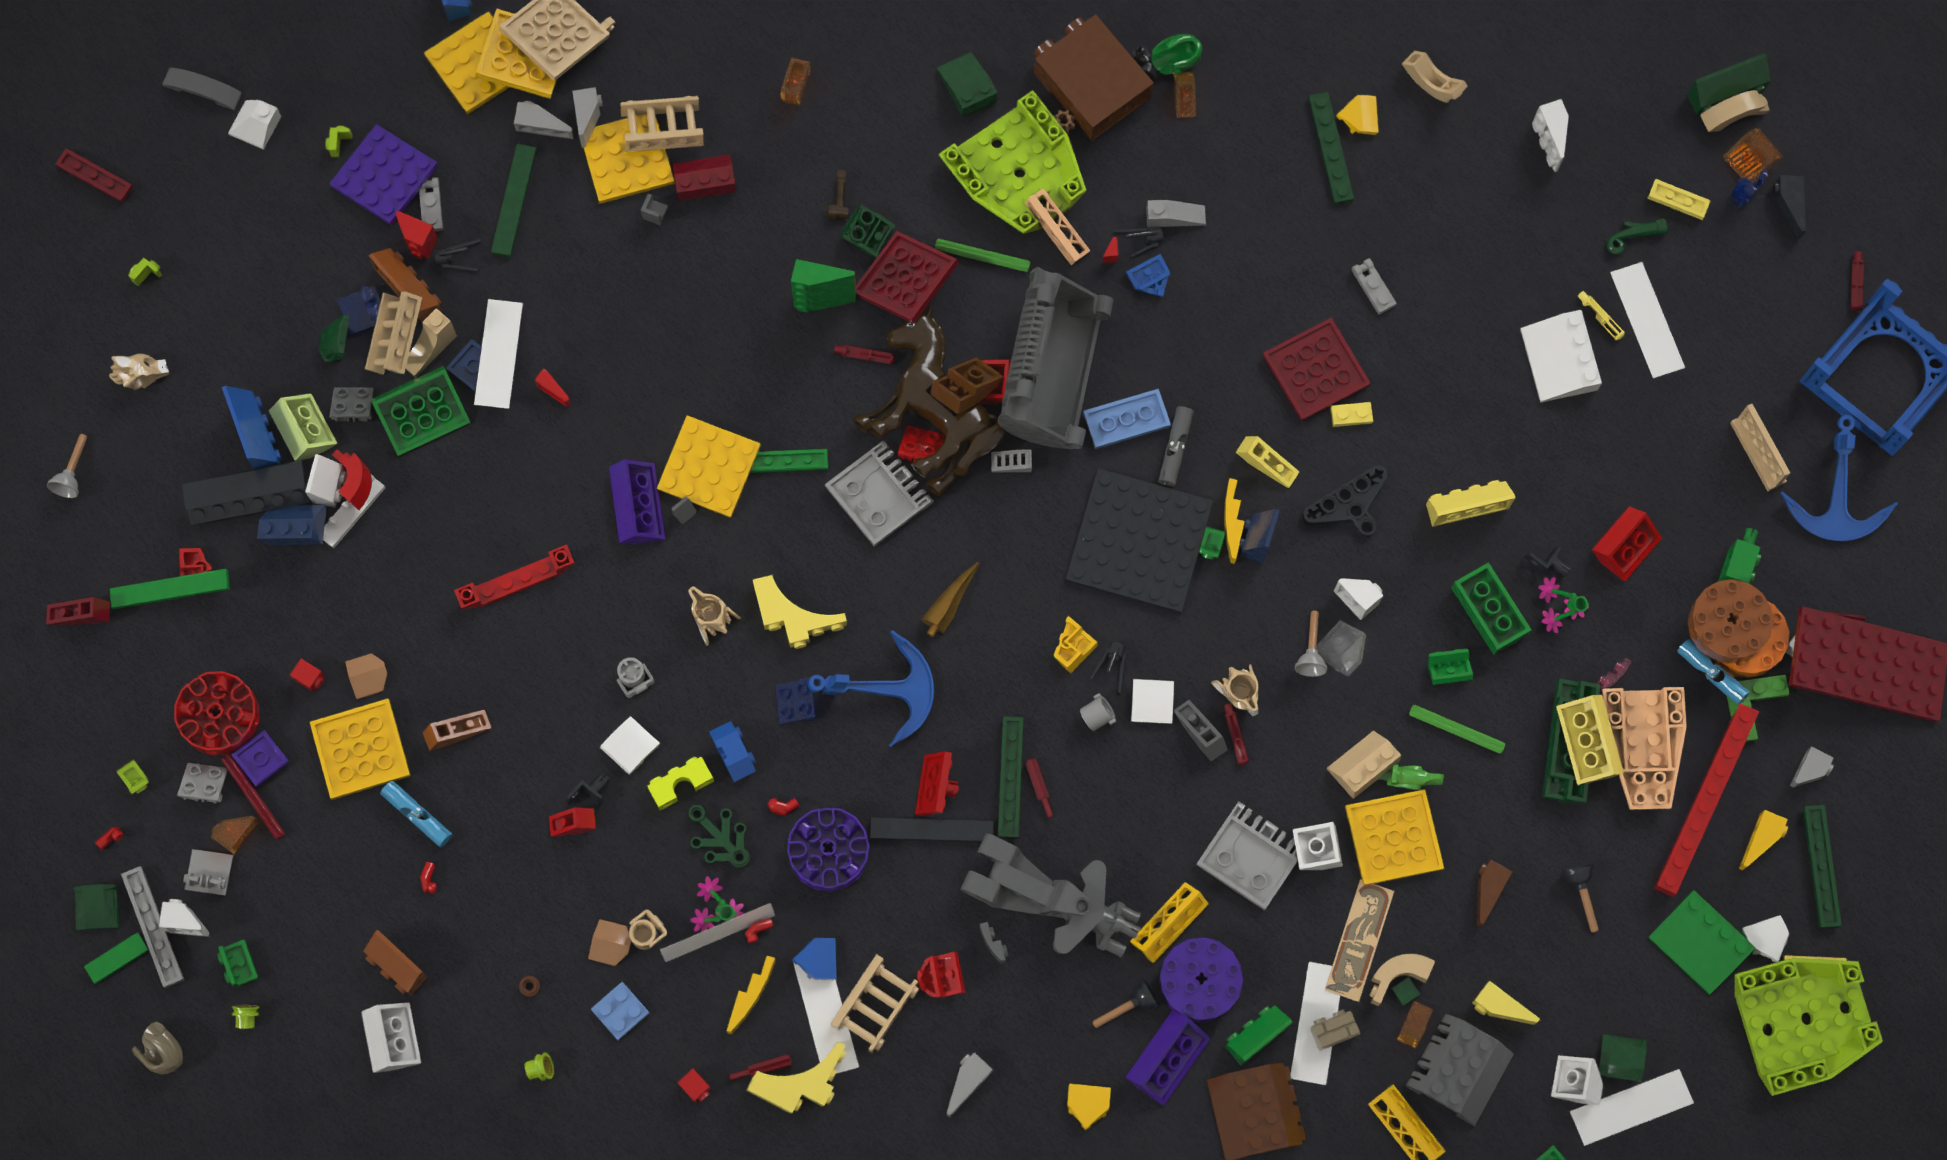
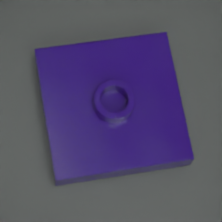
M265 730L232 754L233 758L256 787L290 763Z

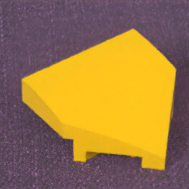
M1357 95L1336 115L1339 120L1342 119L1350 127L1352 134L1355 131L1370 135H1376L1379 132L1376 96Z
M1069 1084L1067 1103L1069 1113L1079 1120L1085 1130L1089 1129L1101 1117L1104 1118L1106 1116V1112L1109 1110L1111 1088Z

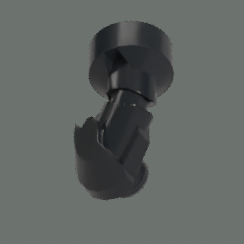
M1138 45L1132 51V58L1154 83L1157 71L1152 64L1151 54L1145 46Z

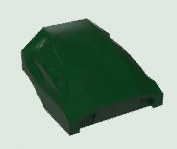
M860 205L849 218L840 238L855 245L869 256L877 258L882 245L896 225L880 214Z
M343 315L336 319L321 332L318 352L324 362L333 363L336 360H342L349 322L348 315Z
M97 884L74 887L77 931L119 928V906L116 885Z
M1603 1034L1598 1069L1600 1076L1640 1082L1645 1066L1646 1040Z

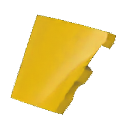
M1068 616L1054 657L1066 670L1072 673L1098 646V643Z

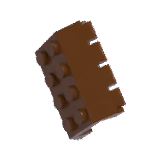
M1283 1063L1268 1064L1207 1080L1225 1160H1238L1251 1155L1303 1145L1302 1141L1306 1140L1303 1126H1298V1122H1302L1298 1105L1293 1106V1102L1297 1101L1293 1085H1288V1082L1292 1081L1289 1066L1284 1067Z

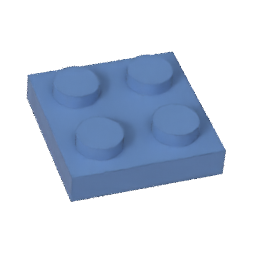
M623 982L591 1008L618 1041L650 1014Z

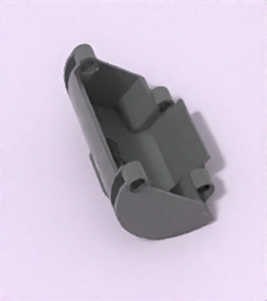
M1036 267L1029 275L1030 285L1026 290V300L1022 307L998 424L1011 435L1032 443L1064 449H1082L1086 430L1078 427L1100 321L1107 320L1110 317L1114 299L1106 295H1096L1058 273L1047 272Z

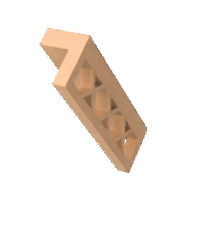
M1044 188L1025 201L1024 204L1037 218L1040 225L1071 265L1090 252V249ZM1041 195L1047 201L1046 208L1037 199ZM1048 212L1056 213L1058 224L1055 223ZM1060 228L1068 229L1070 232L1069 239H1067ZM1072 243L1079 244L1083 252L1079 254Z

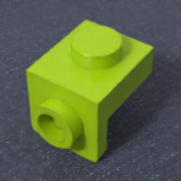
M345 126L330 128L329 138H326V150H329L331 157H339L341 139H352V133L349 128Z
M143 258L139 264L131 268L128 276L133 283L139 286L151 272L160 278L162 276L159 270L161 267L153 260L149 262Z
M134 759L117 770L118 775L129 788L131 794L134 792L140 793L147 788L146 784L149 783V780Z

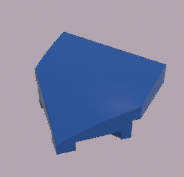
M1161 254L1125 272L1135 290L1163 297L1170 273Z
M814 938L806 944L792 961L802 968L809 979L836 980L835 938Z

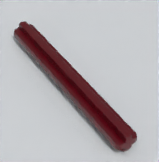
M228 754L223 757L222 762L276 840L281 839L285 832L233 756Z

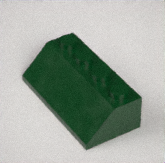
M1763 53L1695 80L1687 96L1696 115L1704 113L1718 103L1741 93L1757 90L1758 94L1764 92L1771 81L1766 54Z

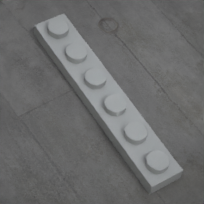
M139 866L122 873L121 876L163 987L167 988L184 981L167 932L159 927L160 914L143 868Z

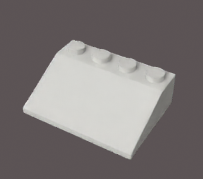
M1582 310L1560 314L1520 329L1540 402L1593 392L1599 389L1602 382Z

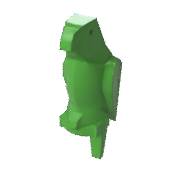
M1393 764L1392 768L1380 777L1379 780L1387 781V785L1421 790L1425 785H1442L1444 774L1428 773L1420 766L1399 767Z

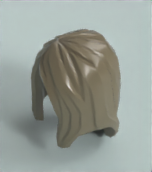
M159 1022L150 1024L143 1033L142 1043L145 1054H142L136 1046L132 1049L134 1055L150 1071L158 1074L174 1072L183 1063V1053L178 1041Z

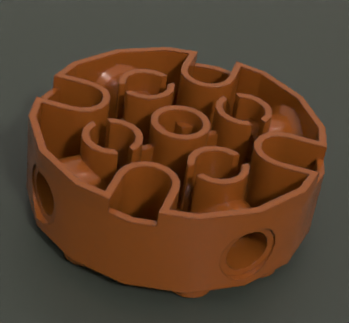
M1738 580L1718 581L1705 588L1693 603L1687 621L1690 637L1698 650L1712 659L1726 664L1743 662L1756 655L1770 638L1774 623L1771 606L1763 593L1751 584Z

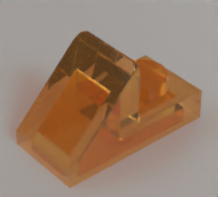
M1414 1001L1397 1040L1416 1048L1426 1030V1025L1433 1009Z

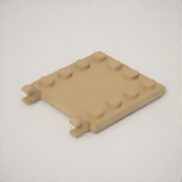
M532 0L500 25L499 30L555 81L608 39L609 32L614 29L613 24L615 21L608 17L603 23L599 24L575 0Z

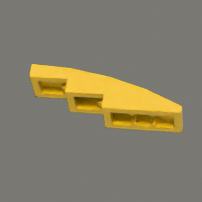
M1229 478L1225 499L1224 527L1230 563L1235 564L1244 521L1237 519L1241 500L1233 499L1237 480Z
M767 956L761 975L753 973L747 993L738 992L727 1028L729 1034L734 1033L758 1002L770 978L776 962L775 958Z

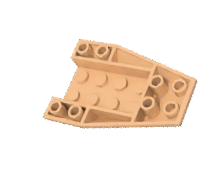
M1664 687L1661 690L1623 691V688L1602 689L1604 703L1624 772L1619 777L1629 809H1671L1686 732L1684 687Z

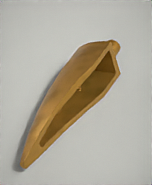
M979 562L958 577L939 596L921 619L922 622L930 627L927 632L930 637H934L937 631L944 634L954 619L959 603L980 565Z

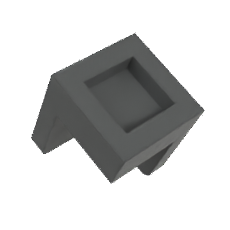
M648 194L641 208L642 219L661 225L668 206L654 201L652 195Z

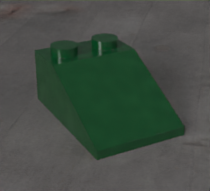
M971 52L937 67V71L962 118L997 102V91Z

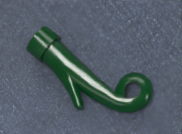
M1663 218L1649 223L1624 221V225L1631 228L1613 234L1607 241V249L1613 254H1620L1625 249V244L1622 241L1624 239L1654 234H1667L1666 220ZM1617 243L1620 247L1616 248L1613 244Z

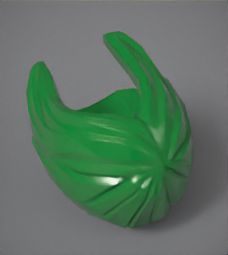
M1179 34L1169 37L1152 50V64L1162 74L1183 72L1199 61L1202 54V44L1200 40L1190 34Z

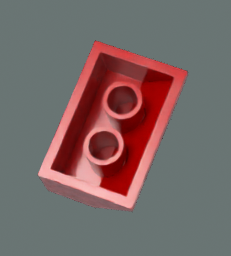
M1629 506L1592 551L1600 563L1621 580L1626 581L1662 537L1646 512Z

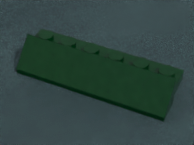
M1560 678L1556 680L1543 798L1559 801L1558 803H1586L1589 783L1577 784L1556 706L1588 696L1599 695V684L1585 681L1575 682Z

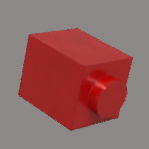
M300 659L290 674L293 680L312 692L321 687L324 682L323 677L325 676L322 671L303 659Z
M694 1069L678 1082L679 1086L695 1103L698 1101L703 1102L710 1095L708 1091L711 1088Z

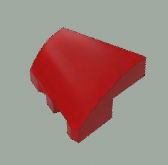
M200 548L179 549L180 576L212 571V567L207 563Z

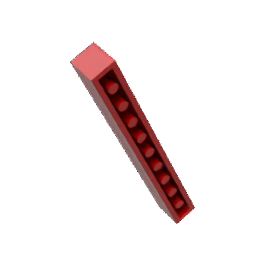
M1741 703L1736 707L1654 889L1671 897L1676 895L1759 711Z

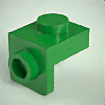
M1206 526L1199 553H1202V556L1208 559L1218 558L1225 531Z

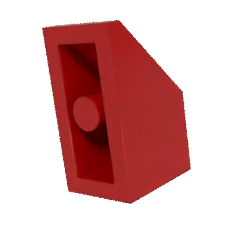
M575 807L549 816L551 837L579 834L596 829L593 808Z

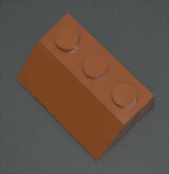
M377 930L364 949V952L368 955L365 959L373 967L376 964L382 968L380 973L388 981L391 978L397 982L395 987L403 995L405 992L412 995L428 977L380 931Z

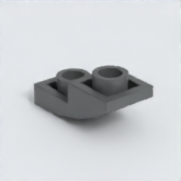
M988 922L981 923L979 926L988 949L996 960L1001 964L1005 963V957H1008L1006 945H1002L1001 940L992 942V939H995L993 927H989Z

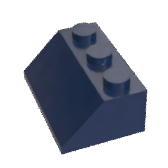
M294 505L268 510L259 519L257 539L267 545L323 544L327 506Z

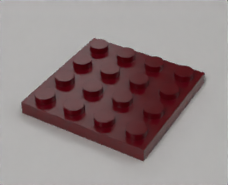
M896 231L857 283L856 296L914 324L959 263L957 259Z
M1332 318L1271 348L1262 355L1301 422L1369 387L1371 384Z

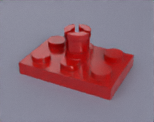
M943 751L924 755L915 815L927 816L943 813L946 805L945 795L949 797L956 796L959 788L957 786L958 782L948 780L949 770L952 766V753Z

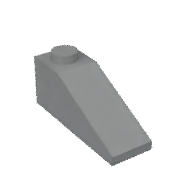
M596 87L573 91L582 148L586 147L600 117L599 107L603 106L601 95H597Z
M530 101L518 102L514 120L516 131L569 139L574 138L573 130L570 126Z
M1151 200L1147 202V227L1206 225L1205 206L1171 200Z
M975 1053L971 1056L967 1054L960 1062L962 1066L960 1067L947 1110L948 1117H951L992 1073L993 1069Z

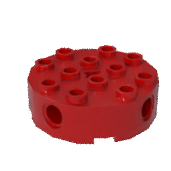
M223 671L206 672L193 679L189 684L187 683L181 689L174 705V721L181 736L196 750L209 755H227L243 747L254 736L259 724V704L253 691L239 677ZM218 711H220V714H217V716L215 717L214 713H218Z

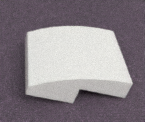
M1133 679L1131 721L1172 723L1174 681Z
M630 716L607 738L600 748L630 775L644 762L647 756L658 748L660 743Z

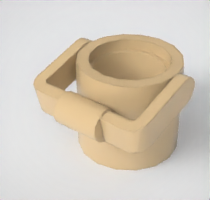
M649 910L643 911L629 923L631 925L629 931L630 939L638 949H650L667 935V930L663 927L664 924ZM646 915L650 919V921L640 919ZM656 929L662 933V935H660L659 937Z

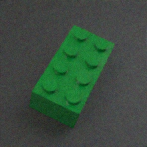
M1489 562L1455 581L1451 589L1493 655L1525 638L1531 632V628Z

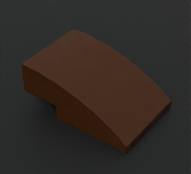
M976 357L949 368L947 376L933 381L931 395L959 414L989 395L1003 381L1004 376Z

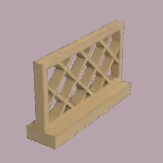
M1750 404L1730 424L1767 491H1770L1785 484L1790 471L1753 404Z

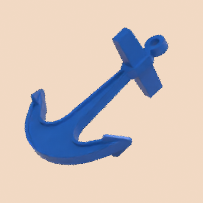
M1844 415L1837 422L1841 431L1834 437L1833 449L1838 453V461L1828 511L1824 515L1814 517L1809 515L1796 501L1788 497L1784 492L1780 493L1788 510L1800 526L1815 536L1833 541H1848L1866 536L1877 529L1898 504L1895 502L1862 521L1852 518L1848 513V454L1854 449L1856 435L1850 432L1855 425V420L1849 415ZM1845 419L1849 421L1847 427L1843 425Z
M893 630L890 634L911 666L908 678L901 681H849V675L836 674L834 676L829 675L825 680L820 675H814L808 680V687L811 691L819 692L822 690V694L826 695L843 694L845 691L850 690L903 699L910 708V716L908 721L895 735L889 745L890 747L907 738L923 724L930 712L934 698L933 677L927 661L916 647ZM814 680L819 682L818 687L813 684Z

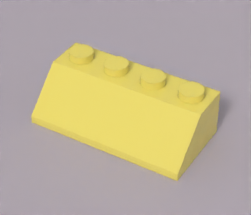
M1499 480L1489 482L1486 486H1471L1468 488L1469 490L1465 491L1456 489L1444 496L1442 494H1435L1430 497L1426 506L1432 527L1509 509L1515 499V495L1506 481L1499 482Z
M1592 695L1556 706L1577 784H1585L1624 774L1603 695Z

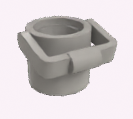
M626 658L619 663L617 668L619 679L616 681L626 697L630 698L636 694L638 695L654 683L651 673L645 664H642L638 659ZM645 672H646V674L648 675V677H649L650 679H648L647 681L643 682L644 679H645ZM624 686L633 689L627 692Z
M1100 693L1094 696V701L1080 709L1082 718L1092 731L1099 729L1108 722L1110 725L1117 722L1113 709Z

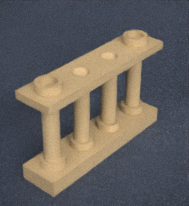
M698 96L621 102V117L628 116L630 134L624 135L625 151L633 152L703 146V129H696L694 111H699ZM675 112H686L688 129L676 130ZM647 113L649 133H638L636 116ZM667 113L669 131L657 132L655 114Z
M401 292L400 298L383 293L365 366L366 370L384 375L385 369L398 374H404L422 297L408 292Z
M877 954L831 1022V1026L836 1030H839L840 1027H846L871 1043L869 1047L871 1053L875 1049L878 1051L885 1041L882 1039L909 997L913 999L919 990L917 980L914 979L912 984L909 985L885 969L883 965L884 959ZM881 975L906 993L900 1002L873 986L871 982L873 977ZM863 992H869L894 1009L888 1020L861 1003L862 1000L859 998ZM852 1009H857L883 1026L876 1037L850 1020L848 1015Z

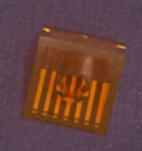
M1759 128L1750 130L1723 155L1747 185L1762 176L1783 158L1782 154Z

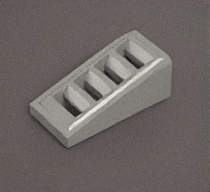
M1031 449L991 452V472H1031ZM997 457H1001L1000 467H997ZM1005 457H1009V466H1005ZM1013 457H1017V465H1013ZM1021 457H1025L1024 465H1021Z

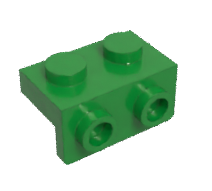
M1456 649L1429 654L1428 669L1433 685L1473 680L1468 649Z
M246 940L238 941L226 947H218L220 953H217L220 964L225 965L227 972L224 973L228 984L237 988L259 979Z

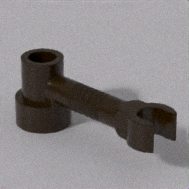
M838 170L836 204L828 205V220L848 218V207H844L846 170Z

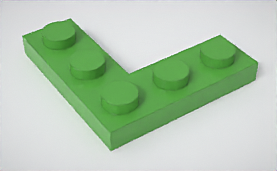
M1786 675L1738 681L1750 691L1749 696L1741 703L1752 708L1750 701L1789 695ZM1727 697L1732 718L1738 705ZM1755 722L1746 742L1758 739Z

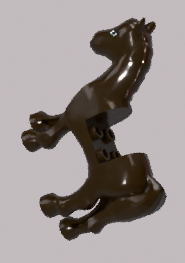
M929 306L926 312H922L914 324L905 321L904 324L892 329L888 333L887 341L891 348L915 351L911 364L904 370L897 384L895 394L882 408L870 414H858L852 420L861 431L867 433L870 430L879 439H882L888 431H896L900 427L906 411L919 416L940 430L945 436L941 447L934 454L926 458H918L911 464L920 476L926 478L933 470L939 471L943 464L951 459L948 467L939 477L930 478L926 482L928 489L939 497L944 493L945 488L954 483L958 475L966 476L969 467L975 460L997 447L1004 439L1006 431L998 424L999 416L989 414L979 402L966 411L953 416L954 413L950 408L943 407L939 400L931 395L933 381L946 376L943 372L946 338L942 326L932 318V307Z

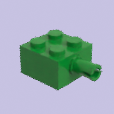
M1746 528L1743 541L1737 539L1729 548L1718 581L1738 580L1752 584L1755 577L1754 567L1759 564L1761 554H1759L1760 547L1754 545L1758 535L1757 530L1752 532V528Z

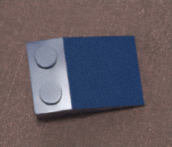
M1273 509L1255 513L1252 515L1251 520L1247 519L1244 531H1247L1246 538H1241L1238 548L1242 550L1240 556L1261 563L1264 562L1280 510Z

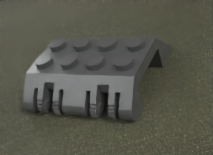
M1445 1014L1441 1020L1444 1025L1439 1024L1437 1029L1447 1034V1039L1433 1035L1431 1040L1435 1043L1429 1042L1421 1057L1425 1061L1419 1060L1418 1062L1422 1069L1428 1070L1427 1075L1413 1071L1411 1076L1415 1079L1409 1078L1406 1087L1418 1094H1425L1456 1112L1457 1117L1475 1126L1514 1054L1497 1039L1462 1019Z

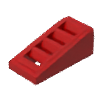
M543 369L535 379L537 387L564 406L569 407L571 403L567 394L548 371Z

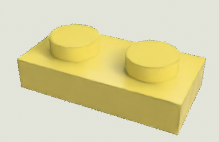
M1371 402L1331 406L1333 427L1373 423Z

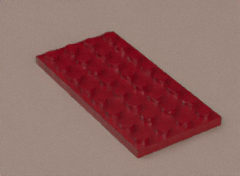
M1807 607L1799 608L1789 686L1933 722L1940 721L1947 668V643Z

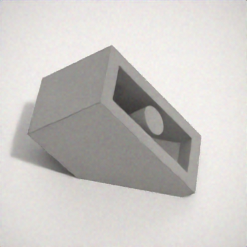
M1811 746L1806 751L1790 786L1797 787L1820 780L1825 775L1828 776L1834 766L1831 764L1833 757Z

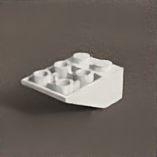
M1561 99L1539 106L1532 122L1534 131L1538 132L1540 136V146L1547 153L1548 165L1553 168L1554 172L1558 171L1564 158L1568 114Z

